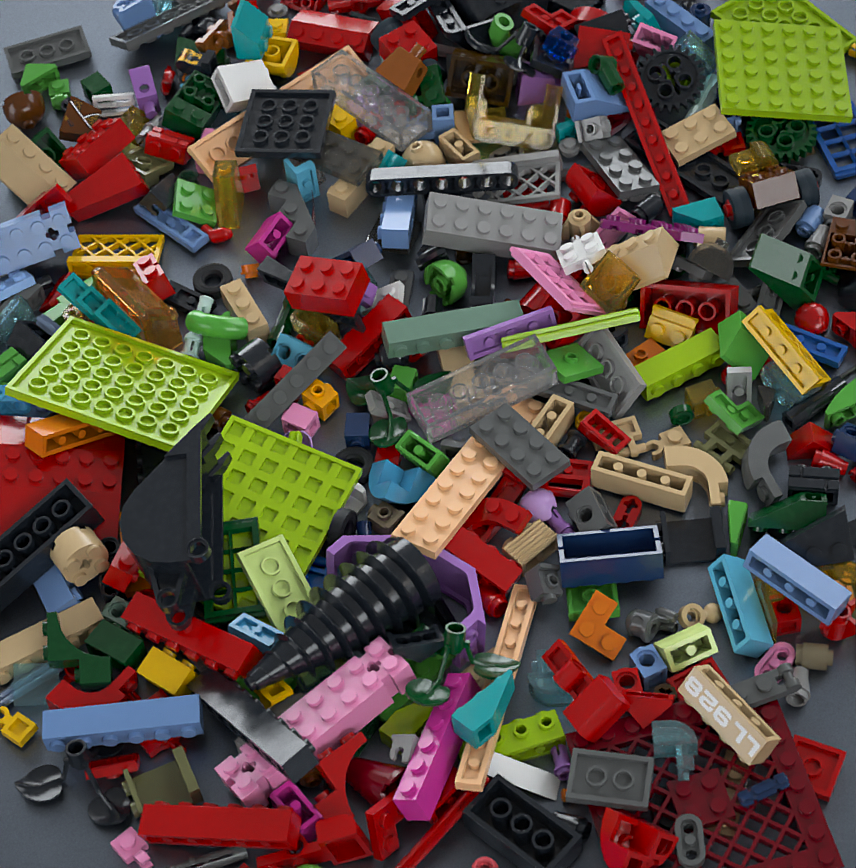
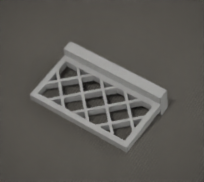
M559 149L473 161V163L511 161L517 165L519 182L522 183L517 190H507L512 193L508 198H501L500 196L506 190H499L495 193L492 191L473 192V196L476 199H479L485 193L490 196L485 201L510 205L560 199L563 162ZM555 172L549 178L544 175V173ZM534 174L528 180L522 178V176ZM539 178L544 180L538 188L533 185ZM549 185L555 188V192L545 193L543 190ZM527 188L533 190V192L530 195L521 194Z

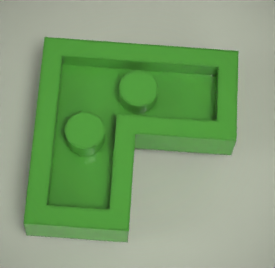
M721 389L709 394L703 401L709 407V410L717 415L726 424V427L736 435L760 424L765 418L749 401L737 406Z

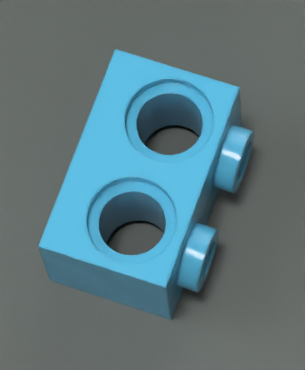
M280 333L271 355L276 354L282 366L285 364L294 368L313 346L291 335ZM288 349L291 351L289 358L286 357Z

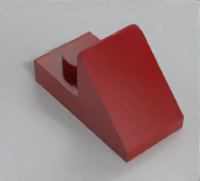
M256 164L234 168L241 194L261 188Z

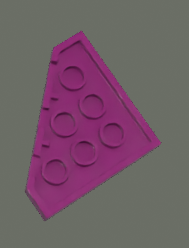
M607 215L606 219H600L599 227L604 229L644 234L649 230L663 226L674 240L701 244L704 241V234L699 233L698 228L687 224L674 223L672 227V224L652 220L651 224H646V220L629 217V221H622L620 216Z

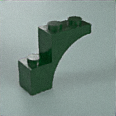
M47 612V621L42 622L43 636H47V645H43L44 661H48L51 669L79 667L75 668V683H80L82 691L103 690L113 682L111 658L90 655L76 648L63 634L58 613Z

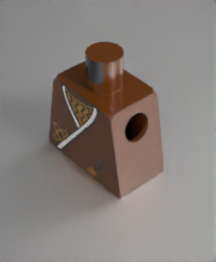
M71 96L59 130V139L77 142L81 135L84 133L88 134L92 130L91 126L96 121L102 119V111Z

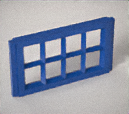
M852 100L853 118L851 123L832 122L830 125L816 127V131H818L816 146L835 180L856 175V157L854 155L856 154V148L851 149L847 143L849 140L856 139V133L844 136L840 130L842 127L856 125V106ZM836 129L839 137L826 141L823 140L820 133ZM843 142L847 150L833 154L830 153L827 146ZM850 155L854 162L853 164L837 166L834 159Z

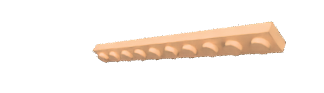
M514 584L494 649V654L519 662L537 602L531 601L527 585ZM517 669L515 672H513L514 681H515V677H516V674H517L518 669ZM485 679L482 690L489 686L494 680ZM504 716L496 734L478 749L473 748L466 742L454 782L456 789L483 791Z

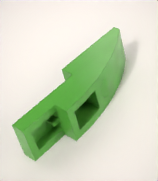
M856 378L834 397L826 409L824 428L826 430L834 426H840L845 421L856 417Z

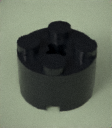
M258 337L250 340L229 356L230 362L240 373L239 381L244 385L248 383L256 393L270 385L274 381V376L282 367L277 355H271L267 351L270 346Z

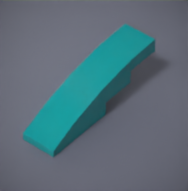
M74 272L56 289L97 325L132 337H136L143 330L110 298L106 299L92 285L88 286Z

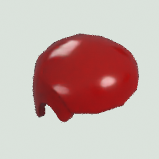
M810 302L803 304L797 309L794 316L795 327L816 335H820L828 329L830 317L827 309L822 304Z

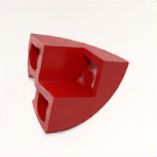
M606 807L602 819L600 842L602 854L608 868H650L655 864L662 865L673 852L679 837Z

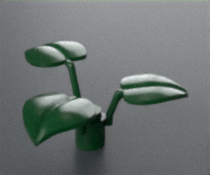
M378 368L371 375L346 378V391L349 399L356 406L367 405L365 394L369 390L376 391L382 396L388 419L379 420L371 426L369 439L375 446L386 448L398 443L408 428L405 418H393L387 396L393 393L395 384L411 396H418L421 402L431 403L441 399L446 394L451 382L452 372L442 371L424 376L413 384L414 391L398 381L396 376L391 378L387 369Z
M451 622L445 626V634L441 633L444 638V646L428 657L432 658L438 654L443 656L437 680L434 683L426 678L413 679L406 685L405 694L412 702L426 707L440 706L447 702L450 697V689L440 684L449 654H460L464 648L466 649L469 662L475 665L474 672L482 678L495 680L509 669L515 672L521 666V662L488 652L477 653L473 657L470 649V640H465L466 626L458 622ZM421 623L415 632L430 628Z

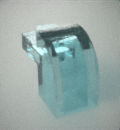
M546 649L536 650V660H531L532 673H527L528 689L532 698L539 704L547 707L569 706L571 695L554 681L553 676L555 674L552 671L548 672L547 664L541 657L546 652Z
M652 721L654 758L676 757L678 781H689V770H694L693 756L698 755V741L695 733L689 726L679 721Z

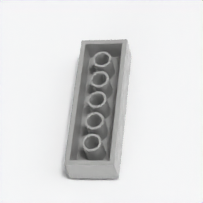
M430 192L425 206L422 244L480 254H495L499 257L514 259L511 255L512 252L509 250L513 246L548 253L557 261L556 250L561 247L563 213Z

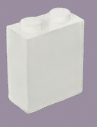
M262 59L217 66L211 77L227 114L245 111L252 89H276Z

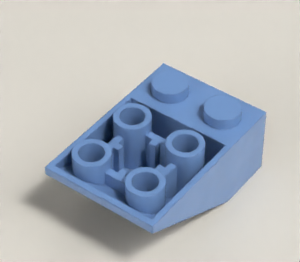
M586 69L562 72L560 92L573 122L597 116L629 112L622 92L614 96L608 95L597 74H592Z

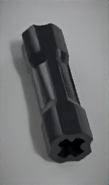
M836 376L822 385L820 390L782 413L781 419L784 425L790 431H796L808 423L810 418L829 406L834 397L847 385V382L840 376Z

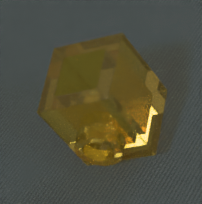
M711 379L685 388L684 403L692 407L694 420L714 415L703 402L709 394L720 389V387L714 385Z

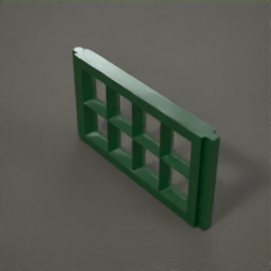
M258 517L224 522V535H227L228 549L224 550V555L229 554L230 569H224V575L230 574L233 608L214 611L213 601H204L205 622L210 625L231 623L243 613L256 619L267 617L265 609L257 596V605L238 607L237 593L252 591L253 588L251 585L236 587L235 573L244 571L242 567H234V553H239L261 543ZM251 532L252 546L233 548L232 534ZM227 589L216 590L214 596L225 595Z

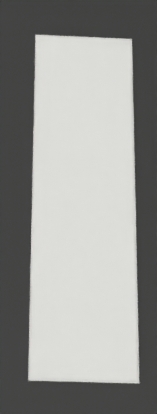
M493 753L488 776L495 777L498 773L515 786L556 801L560 785L558 777L502 754Z

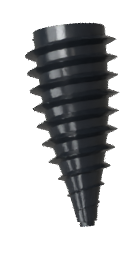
M389 537L385 539L384 543L380 541L369 542L366 552L357 551L353 554L351 563L344 562L338 566L337 575H326L323 579V588H311L309 602L305 600L297 602V618L286 616L284 619L285 633L275 634L272 648L269 651H265L263 658L246 674L247 677L244 678L246 686L253 692L255 690L260 691L288 678L295 680V675L305 672L316 677L315 668L325 666L329 671L335 672V660L342 659L346 663L353 657V652L355 651L364 655V648L367 645L369 646L377 637L380 636L388 643L386 633L391 632L392 635L404 634L403 624L412 629H417L420 626L419 614L427 619H433L435 617L434 604L441 599V588L432 567L422 553L405 538Z

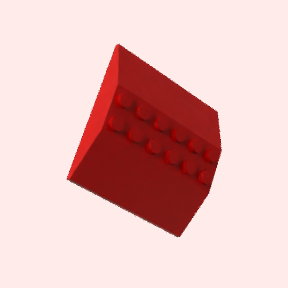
M0 415V536L67 478L104 518L105 521L93 530L101 541L106 537H114L118 540L126 437L114 434L42 458L25 446V425L45 418Z

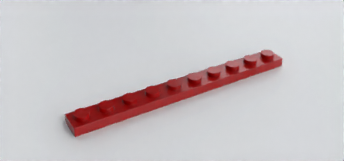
M619 31L602 39L607 55L613 56L617 61V71L625 86L622 94L655 179L660 184V192L672 219V208L686 205L690 202L622 31Z

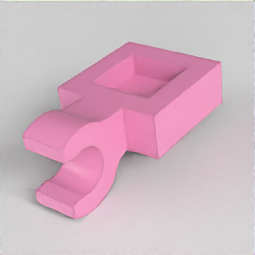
M132 826L110 842L111 847L127 865L135 861L140 868H152L154 866L150 861L151 858L145 852L149 849L147 843L138 836V833Z

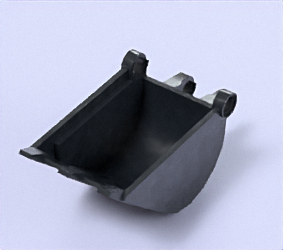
M211 413L199 421L164 456L165 460L132 492L123 505L119 522L122 539L146 581L153 588L156 603L161 611L165 613L167 622L176 631H182L189 627L196 602L212 600L216 605H225L233 598L232 588L224 581L223 474L230 465L232 456L228 451L218 460L215 456L224 439L218 432L208 441L206 435L215 421ZM223 587L227 589V593L223 597L214 596L218 588ZM175 614H185L182 622H172Z

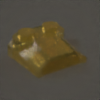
M608 250L593 268V272H590L579 286L609 314L623 311L626 308L628 297L641 279L623 260Z

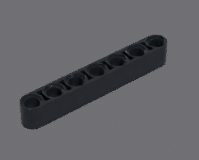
M511 161L373 168L366 174L365 189L369 195L374 197L429 194L430 192L460 193L511 190L517 187L519 175L517 165Z

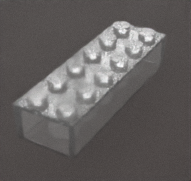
M343 49L311 71L314 90H335L337 96L335 104L355 117L357 121L385 141L394 144L395 148L401 152L433 129L432 113L429 108Z
M534 333L406 393L409 409L430 444H433L473 425L506 402L513 406L559 384L557 368Z

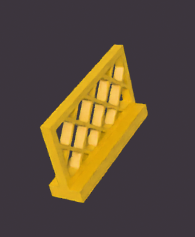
M79 234L78 238L81 248L73 250L72 256H68L66 262L68 270L71 273L74 272L80 279H88L93 275L96 279H141L133 263L138 261L140 257L153 253L159 263L165 236L164 234ZM83 242H92V244L86 247L83 246ZM108 242H114L112 245L108 247L104 245ZM129 242H135V244L129 247L126 246ZM151 242H158L151 247L147 245ZM141 247L144 249V251L138 254L134 252L140 249ZM97 248L101 249L99 252L95 254L91 252ZM118 248L123 249L122 251H120V252H118V253H116V254L113 252L114 250H116V249H118Z
M758 305L741 321L802 395L813 388L821 387L831 380L773 309H764L762 305Z

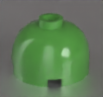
M441 259L427 266L424 270L425 285L430 284L432 289L429 293L443 298V306L451 305L464 296L468 287L467 273L458 263L453 260Z

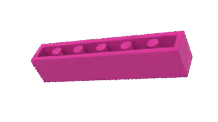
M448 673L443 686L450 689V697L444 704L433 707L393 798L394 803L406 820L430 821L464 741L454 733L451 715L459 707H462L474 698L478 692L482 691L471 673Z

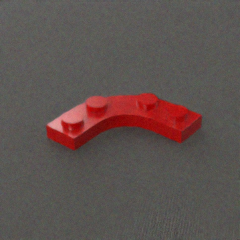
M484 498L461 527L474 531L483 525L493 524L520 536L533 515L529 510L508 500Z

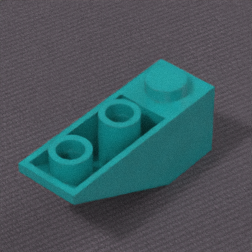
M509 669L503 675L498 676L489 686L478 692L474 698L462 707H459L451 715L454 733L475 749H478L493 737L499 728L515 690L512 670Z

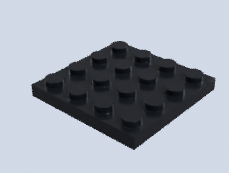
M252 89L235 147L236 157L321 159L337 97L336 91Z

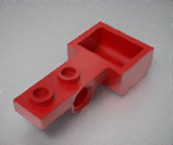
M558 639L541 656L555 674L553 676L554 681L574 699L563 711V714L576 731L586 740L596 743L631 707L630 703L609 677L599 674L594 679L564 640Z
M340 814L317 821L315 825L317 841L308 843L299 834L297 850L303 848L300 853L295 854L297 850L283 849L256 857L257 868H297L304 864L316 865L330 860L336 866L372 856L373 851L371 841L351 815Z

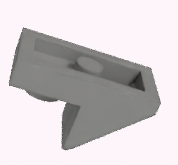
M751 366L727 367L726 395L737 406L746 401L751 403Z
M369 390L365 394V398L373 422L376 423L379 420L388 419L382 396L376 391ZM387 396L393 418L403 417L409 423L411 417L406 402Z

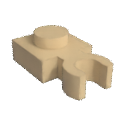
M679 425L660 433L659 439L648 441L646 447L647 451L656 450L652 452V460H658L663 456L664 446L691 447L692 442Z

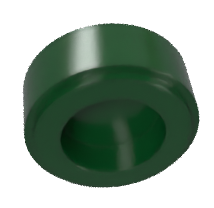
M680 404L669 411V418L673 425L684 426L693 420L694 413L690 405Z

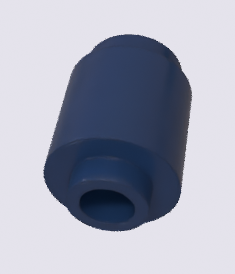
M704 3L692 5L690 14L710 28L711 8Z

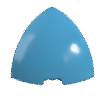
M385 459L372 463L368 483L369 490L374 497L388 503L409 504L419 501L436 478L420 467L404 471Z

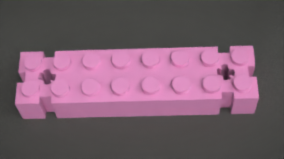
M380 636L364 648L365 654L362 657H352L278 717V719L281 717L290 729L294 728L303 740L307 738L316 749L313 754L318 761L317 755L329 747L332 750L341 745L339 740L351 731L353 734H356L394 703L392 697L399 692L401 695H404L406 685L411 680L417 679L410 665L401 656L394 654L390 645ZM245 743L239 748L242 752L235 759L230 755L214 769L225 786L238 798L245 808H252L254 804L267 806L269 804L267 800L269 795L289 780Z

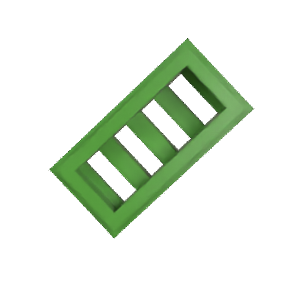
M729 500L727 511L729 548L731 556L736 557L748 519V505L745 502Z

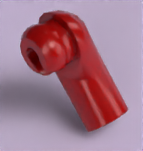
M204 224L200 229L209 235L212 243L216 244L230 240L233 236L232 230L226 227L213 229L208 224Z

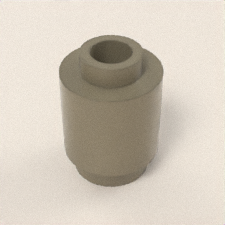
M809 642L797 644L795 665H801V667L806 669L827 671V666H832L834 650H828V644Z

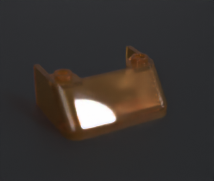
M99 266L91 271L96 290L106 299L110 298L143 330L147 342L171 350L183 343L177 318H179L177 311L172 306L168 307L141 281L133 268Z

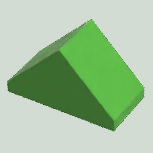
M26 64L20 83L24 94H31L30 90L42 93L48 89V82L61 80L58 68L55 64Z

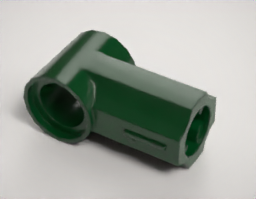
M596 54L590 57L588 63L589 71L592 74H597L608 95L614 96L622 92L625 86L617 71L616 59L613 56Z

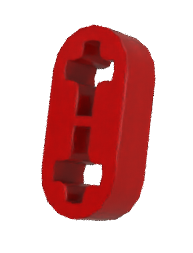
M630 495L620 501L613 516L618 527H621L623 522H626V527L623 528L637 526L642 514L641 500L636 496ZM635 506V508H632L630 513L628 514L627 508Z

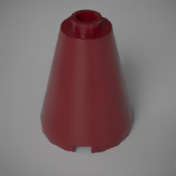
M354 757L347 768L345 781L374 806L399 786L407 767Z

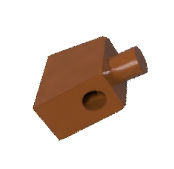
M418 43L415 44L410 52L402 47H397L375 71L385 81L412 99L428 70V67L420 60L427 50Z

